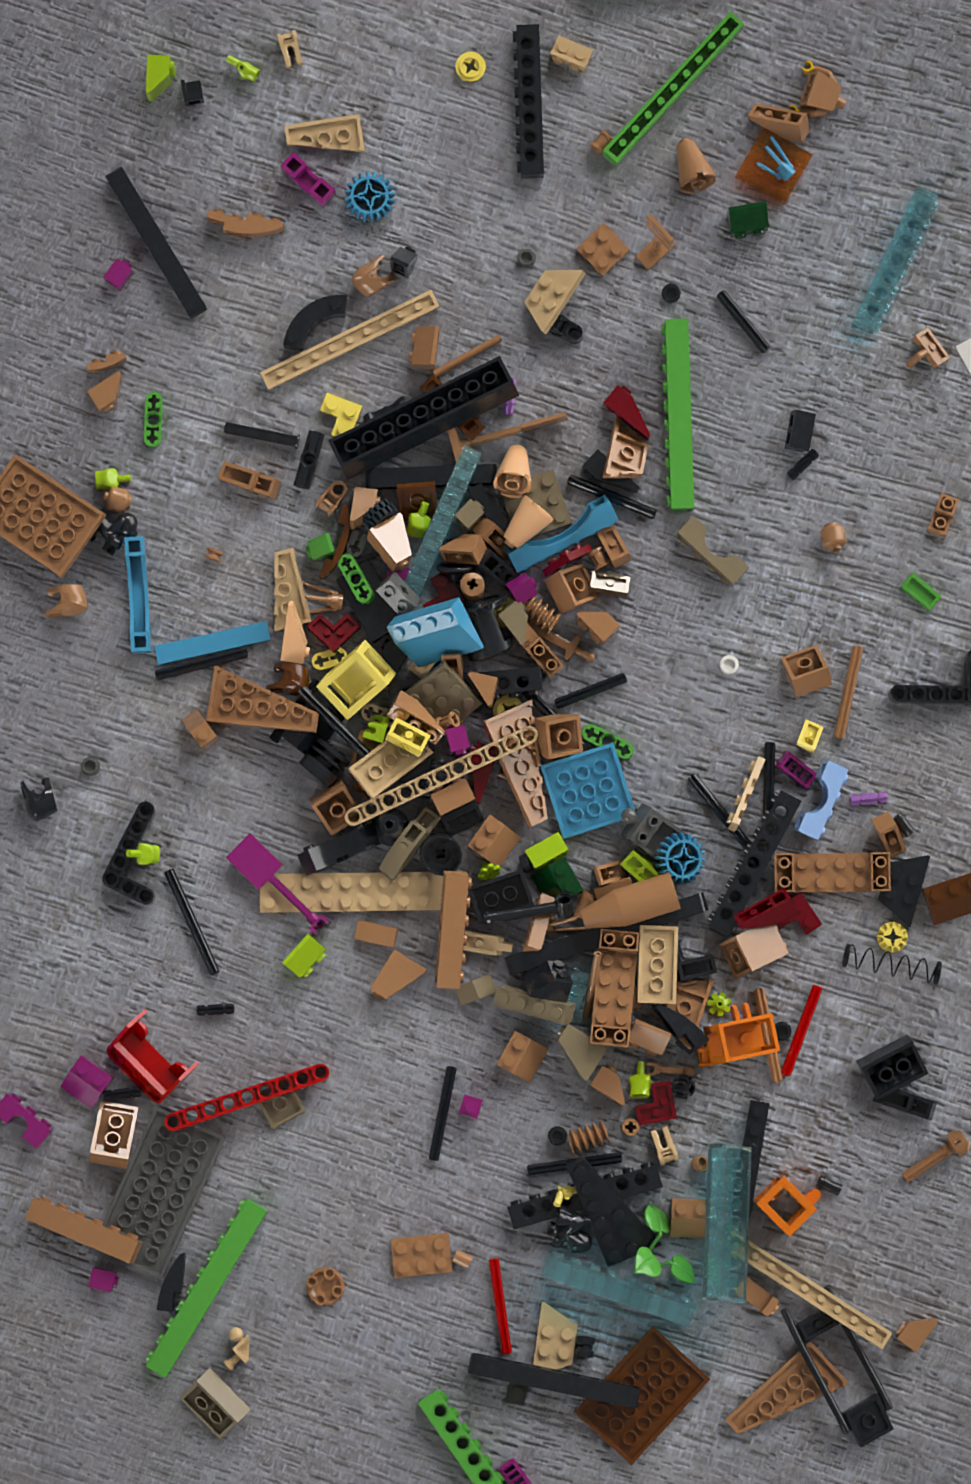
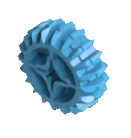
M366 171V177L359 173V180L356 177L352 178L355 184H347L350 189L345 190V194L349 195L344 197V201L349 202L346 208H352L350 211L351 215L357 212V220L363 216V222H366L367 217H370V221L373 223L374 217L377 216V220L381 221L380 214L387 217L388 214L385 210L392 211V207L389 204H395V200L391 199L395 197V192H390L394 187L393 185L387 186L390 182L389 179L382 181L384 178L383 174L377 178V172L375 171L373 176H370L369 171ZM371 183L379 185L384 190V193L375 191ZM363 184H366L365 191L355 195L356 190ZM368 189H370V193H372L373 196L371 200V205L369 203L368 198L365 199V197H368L369 194ZM385 198L382 206L374 210V204ZM355 201L365 203L368 206V211L361 209Z
M679 832L678 835L675 833L671 834V838L665 837L666 843L660 842L662 849H656L660 853L659 856L654 857L656 860H659V863L655 865L656 867H661L659 874L669 872L673 883L676 882L679 885L683 882L688 884L690 879L696 880L695 874H701L699 868L705 867L701 864V861L706 860L705 857L701 856L705 853V850H699L702 844L697 843L698 839L696 837L691 838V834L684 835L682 832ZM685 844L690 848L692 856L688 855ZM675 845H677V846L675 847V849H674V852L669 855L671 849H672ZM685 857L687 859H682L678 861L674 858ZM668 861H671L674 864V869H676V872L672 871ZM691 863L690 867L686 870V866Z

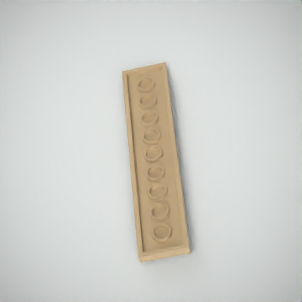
M383 872L313 873L308 876L305 874H274L311 912L440 910L443 876L435 875L431 872H400L395 880H392ZM269 881L260 888V913L300 912Z

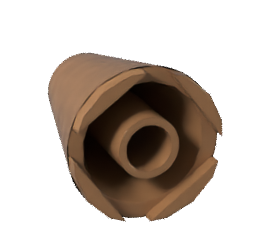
M689 138L680 140L676 150L681 191L691 194L694 193L695 189L700 188V191L711 187L716 182L715 178L717 177L697 144Z

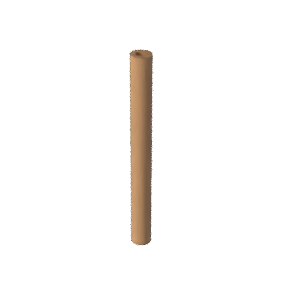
M496 335L433 370V374L438 377L502 341L500 335Z
M599 951L594 952L582 1014L584 1019H589L602 956V953Z

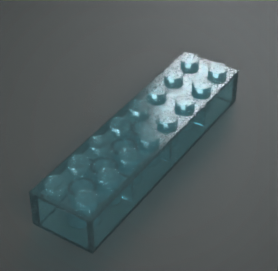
M727 1143L708 1144L702 1301L727 1304L746 1303L752 1147Z
M553 1250L552 1253H547L541 1271L542 1277L686 1327L690 1326L696 1304L693 1302L694 1299L682 1294L681 1297L674 1296V1291L665 1288L662 1291L657 1290L654 1284L644 1282V1285L637 1283L638 1280L628 1275H626V1278L620 1277L619 1272L608 1269L607 1272L602 1271L599 1265L589 1263V1266L582 1264V1259L571 1256V1259L565 1258L564 1253Z

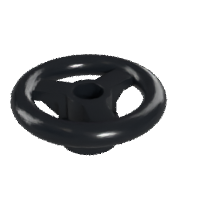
M445 561L436 566L439 572L447 573L448 579L452 581L462 580L464 572L474 568V565L445 563Z

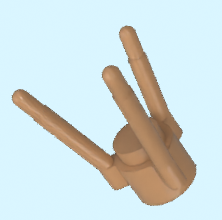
M303 582V586L330 594L328 597L305 595V599L326 601L327 606H330V608L310 610V614L337 612V609H342L343 594H338L339 591H332Z
M551 914L546 932L551 934L555 932L586 931L588 929L585 927L557 928L558 924L571 922L578 918L575 916L556 921L555 916L551 917L554 914Z

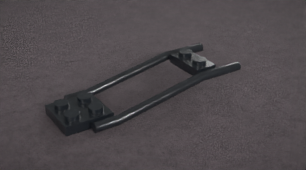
M830 1284L823 1287L825 1290L835 1295ZM782 1309L780 1312L832 1410L843 1435L851 1431L858 1446L862 1448L894 1430L886 1413L893 1406L854 1332L841 1324L877 1394L866 1398L841 1413L804 1342L826 1332L840 1322L820 1310L795 1325L788 1309Z

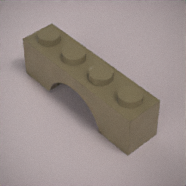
M692 516L677 532L679 536L677 538L678 541L685 547L686 545L693 549L691 551L692 554L698 559H704L707 562L705 564L707 568L712 572L717 571L721 575L719 578L726 585L730 583L733 586L749 567L737 555L725 558L713 555L705 544L707 528Z
M505 984L497 986L493 1005L565 1025L572 1022L576 1003L532 998L523 989Z

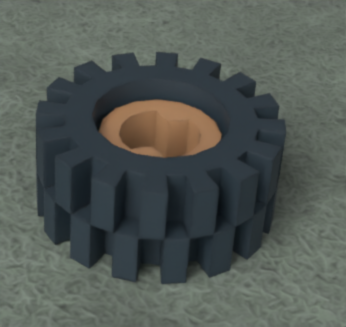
M384 499L379 501L378 504H374V507H371L370 511L365 513L363 521L371 529L398 514L399 510L390 499Z

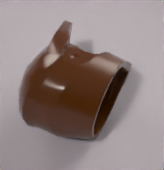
M276 663L274 671L276 673L283 671L284 675L278 682L266 685L267 690L276 694L300 696L298 691L301 687L306 686L309 688L308 668L294 663Z

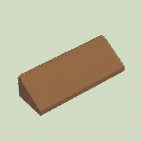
M542 893L536 898L534 905L554 902L555 898ZM551 914L531 917L522 948L524 952L542 949Z

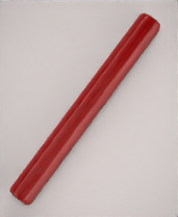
M813 985L781 1069V1073L785 1076H791L821 995L822 987L818 985Z
M498 1258L489 1259L501 1352L505 1355L512 1353L500 1263Z

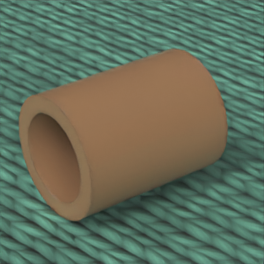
M457 1249L452 1262L468 1269L473 1257Z

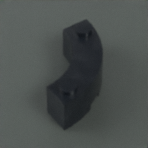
M347 295L326 296L311 302L299 311L286 331L283 343L284 349L303 351L307 337L318 324L334 318H345Z
M362 822L353 826V831L316 847H314V844L304 847V852L297 856L305 875H311L380 845L372 823L364 825Z

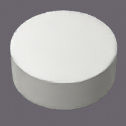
M727 655L721 659L719 667L724 674L731 675L738 670L739 662L736 657Z

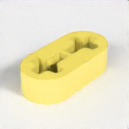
M343 648L337 650L340 654H344L343 660L347 656L346 651ZM331 650L315 654L312 658L313 667L319 671L335 667L339 662L337 659L331 660L330 657L336 656V652L333 653ZM317 657L329 659V661L323 663L322 667L319 664H315L318 661Z

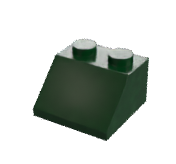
M766 201L728 208L726 217L730 238L742 239L747 237L746 235L753 233L754 236H759L768 231L769 222Z
M565 856L531 875L540 894L543 893L556 898L561 893H568L573 897L583 891Z

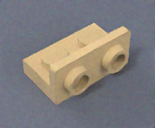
M558 35L554 47L550 51L549 58H552V61L556 64L562 65L563 63L568 65L575 72H584L593 50Z

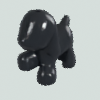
M123 513L112 522L106 516L90 540L93 542L99 531L105 539L102 549L113 556L116 549L119 550L122 546V541L119 539L120 536L136 537L138 535L137 518L131 513Z
M564 1206L558 1207L556 1210V1215L558 1216L556 1222L550 1221L546 1233L549 1235L556 1234L552 1247L559 1249L567 1242V1248L570 1253L589 1251L592 1246V1238L590 1234L581 1229L584 1224L591 1222V1219L571 1212Z

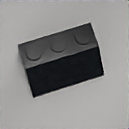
M315 691L313 694L343 722L345 717L327 698ZM308 703L304 705V707L315 711ZM319 715L316 733L285 730L281 737L304 755L308 753L315 756L316 753L312 749V745L321 749L322 746L317 742V739L320 737L322 740L328 741L335 730Z
M908 1035L856 1061L877 1100L929 1074L914 1042Z

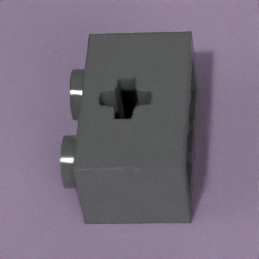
M395 571L384 579L376 590L398 615L411 612L420 601V598Z

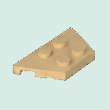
M545 270L524 301L545 335L586 275L583 270Z
M545 1302L541 1303L533 1365L557 1370L571 1365L573 1362L578 1325Z

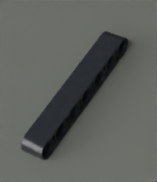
M497 464L369 469L365 471L366 488L377 490L397 489V484L435 481V487L476 486L480 483L482 485H494L493 481L497 473Z

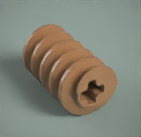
M468 573L463 576L460 583L462 595L468 600L473 601L482 597L485 588L483 578L477 573ZM472 583H475V587L473 588V590H470L469 586H471Z
M536 596L523 604L527 609L525 613L527 615L531 614L530 621L537 619L536 626L543 623L541 630L549 628L547 632L549 635L559 623L561 614L558 613L554 616L555 609L552 608L548 611L549 604L541 606L543 599L535 601Z
M602 1121L599 1122V1127L592 1123L591 1130L585 1125L584 1132L580 1127H577L576 1134L572 1129L569 1130L568 1139L572 1154L575 1153V1148L582 1152L583 1145L587 1150H589L590 1144L597 1148L598 1141L604 1146L605 1139L610 1144L606 1127Z

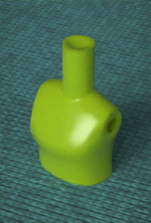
M228 55L226 59L227 63L237 67L242 79L256 81L261 69L254 67L249 62L240 61L231 55Z
M114 468L95 471L96 489L110 490L111 487H118L119 483L131 482V474L118 475L117 470Z
M422 501L419 511L409 514L406 528L408 535L417 538L424 537L431 518L425 515L429 503Z
M139 843L137 850L128 849L126 856L136 858L138 865H156L160 859V849L157 845Z
M643 1061L637 1062V1074L629 1077L630 1097L642 1099L650 1097L652 1079L650 1075L644 1074L645 1062Z

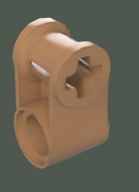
M342 481L333 482L314 506L322 509L330 518L347 496V486ZM338 485L344 487L341 495L334 494V488Z

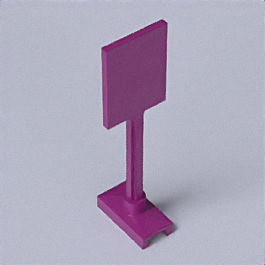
M251 833L226 857L258 890L269 881L307 918L306 921L311 925L309 929L317 937L320 935L317 929L324 927L322 923L325 922L327 925L331 923L323 915L319 917L315 912L312 913L275 877L274 874L283 865Z

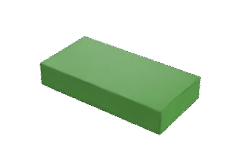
M913 572L900 586L904 592L927 611H930L942 597Z

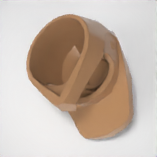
M384 254L359 267L351 278V282L356 289L367 298L397 280L393 274H388L385 278L377 275V271L380 269L378 263L385 257Z
M67 584L48 588L49 596L53 597L55 594L61 595V600L56 603L54 608L45 612L46 617L77 616L88 609L87 597L82 586Z

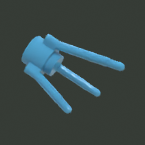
M771 136L770 139L784 162L768 146H765V149L780 165L776 169L778 173L759 162L756 165L776 177L778 181L783 179L786 182L796 171L775 138Z

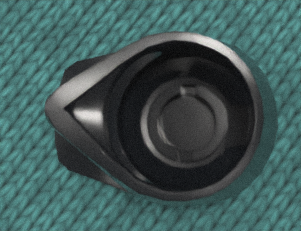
M49 777L42 780V785L45 788L41 794H37L34 789L30 791L24 781L20 782L27 812L37 822L48 818L58 811Z

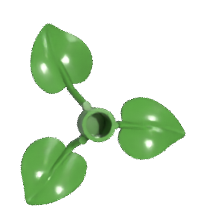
M650 1204L646 1205L647 1207L644 1212L645 1222L652 1231L658 1232V1235L649 1248L641 1247L637 1250L634 1273L657 1277L661 1273L662 1266L670 1265L671 1274L683 1283L694 1284V1272L691 1264L685 1257L674 1255L672 1261L659 1263L656 1256L652 1254L651 1250L661 1238L662 1233L667 1234L670 1232V1222L665 1213L658 1207Z

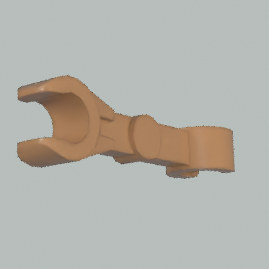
M654 1063L646 1064L654 1067L652 1073L646 1072L647 1075L658 1073L694 1074V1068L662 1067Z

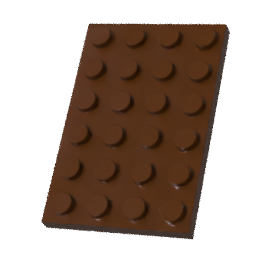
M652 1326L604 1378V1380L640 1387L637 1408L586 1398L574 1412L632 1466L705 1386L710 1378L661 1332Z

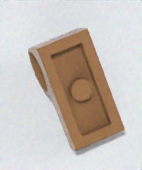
M614 524L597 532V536L614 569L631 561L630 554Z

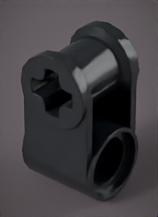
M559 314L548 331L552 335L562 338L571 344H578L583 338L582 328ZM572 330H577L580 334L578 337L572 338L569 336V333Z

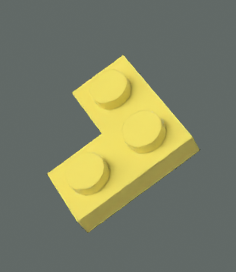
M326 393L320 411L337 417L331 436L336 437L354 428L363 406Z

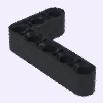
M971 650L965 656V686L895 685L888 693L890 701L896 704L971 705ZM895 689L901 690L903 694L901 699L894 698L893 691ZM913 690H919L922 693L921 699L913 698ZM933 690H938L941 693L939 700L932 698L931 693ZM952 690L960 693L959 700L951 698Z
M147 801L141 802L138 805L102 876V882L105 886L143 905L152 904L155 900V893L150 888L124 876L133 857L126 856L127 850L124 847V843L126 840H133L134 847L131 850H137L138 844L141 843L156 813L154 805ZM145 805H149L152 810L147 816L141 812ZM137 822L143 825V829L139 833L133 831V825ZM118 857H124V866H116L115 861ZM115 874L116 882L111 885L108 884L107 876ZM128 882H131L134 886L131 893L124 891V885ZM144 891H149L151 894V898L147 902L141 899V894Z

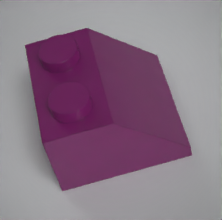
M81 1055L60 1087L92 1109L114 1077L87 1057Z

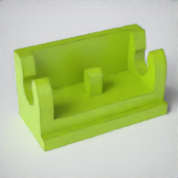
M373 715L372 718L379 720L380 723L369 722L362 737L383 743L388 734L391 718Z
M559 832L525 850L536 872L570 854Z
M636 848L620 864L638 881L662 875L659 874V869Z

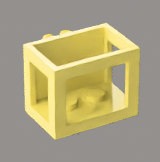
M364 640L331 669L316 687L348 720L383 690L396 675V672ZM329 685H331L339 693V695L349 704L348 708L330 690V688L328 687Z

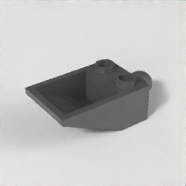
M643 803L636 812L631 808H626L621 814L622 820L628 823L621 832V835L652 858L659 856L660 853L656 849H662L660 842L666 843L665 837L671 838L673 833L677 835L679 832L684 833L653 808ZM675 845V846L671 849L669 855L674 852V849H675V847H676L677 845ZM668 861L669 866L672 869L674 864L671 861Z

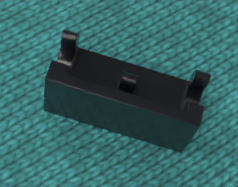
M801 410L791 411L784 449L798 452H808L810 450L816 414Z
M476 801L441 816V820L450 836L484 821Z

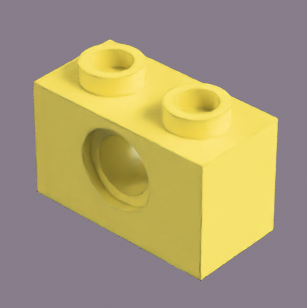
M396 717L385 740L420 757L431 735Z

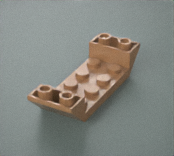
M890 852L837 854L774 853L775 892L782 888H785L788 893L891 891Z
M601 929L599 952L602 953L595 986L590 1044L629 1048L639 932Z

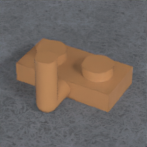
M927 327L912 338L920 351L906 362V365L911 368L922 358L926 357L935 369L950 359V356Z

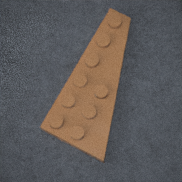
M215 665L206 718L207 722L316 733L319 718L317 712Z
M532 700L482 722L491 743L526 726L534 727L535 718L532 716ZM532 730L524 731V738L526 740L534 739L535 734ZM508 738L506 745L509 748H515L517 741L514 738ZM536 739L532 744L498 759L528 827L548 819L545 796H543L541 784H543L542 776H540L539 766L541 765L538 741ZM492 746L496 753V756H498L500 752L499 748L497 746Z
M809 1340L805 1346L829 1391L833 1392L849 1385L848 1381ZM798 1350L724 1419L737 1434L823 1396L800 1351Z

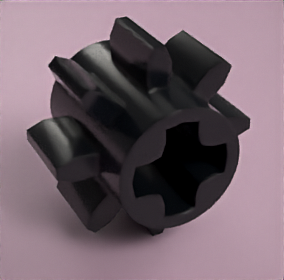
M680 1075L679 1079L675 1078L673 1080L671 1089L672 1092L676 1093L675 1097L687 1100L688 1096L694 1094L695 1083L691 1082L692 1077Z

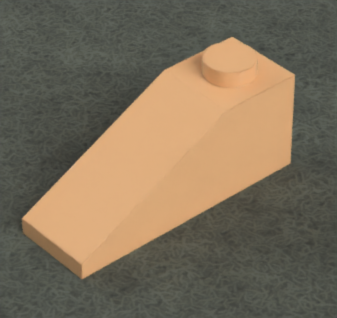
M290 601L287 609L281 661L304 664L305 658L309 659L310 647H307L308 641L294 601Z

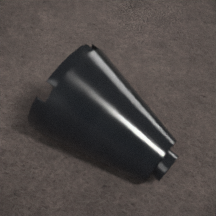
M395 808L375 816L372 820V825L380 843L386 846H393L409 824L406 815ZM389 821L393 823L391 828L385 826Z

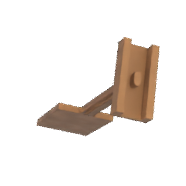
M651 214L647 216L645 226L654 234V239L635 256L646 267L647 271L676 246L674 238Z
M563 412L521 424V426L475 437L472 441L468 438L460 439L456 428L449 430L448 434L456 464L466 465L464 451L471 449L473 446L513 436L522 431L528 432L561 423L569 419L567 414Z

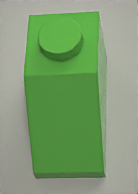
M329 533L307 541L309 546L305 547L308 558H312L313 562L335 555Z

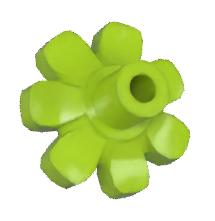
M485 861L481 864V873L477 877L482 882L495 878L494 876L500 874L501 868L499 865L494 866L492 863L489 864Z
M721 992L719 996L717 993L711 994L713 1000L707 1001V1005L711 1006L709 1012L711 1014L717 1012L718 1017L723 1016V1011L726 1013L730 1011L728 1004H731V999H725L726 994L724 992Z

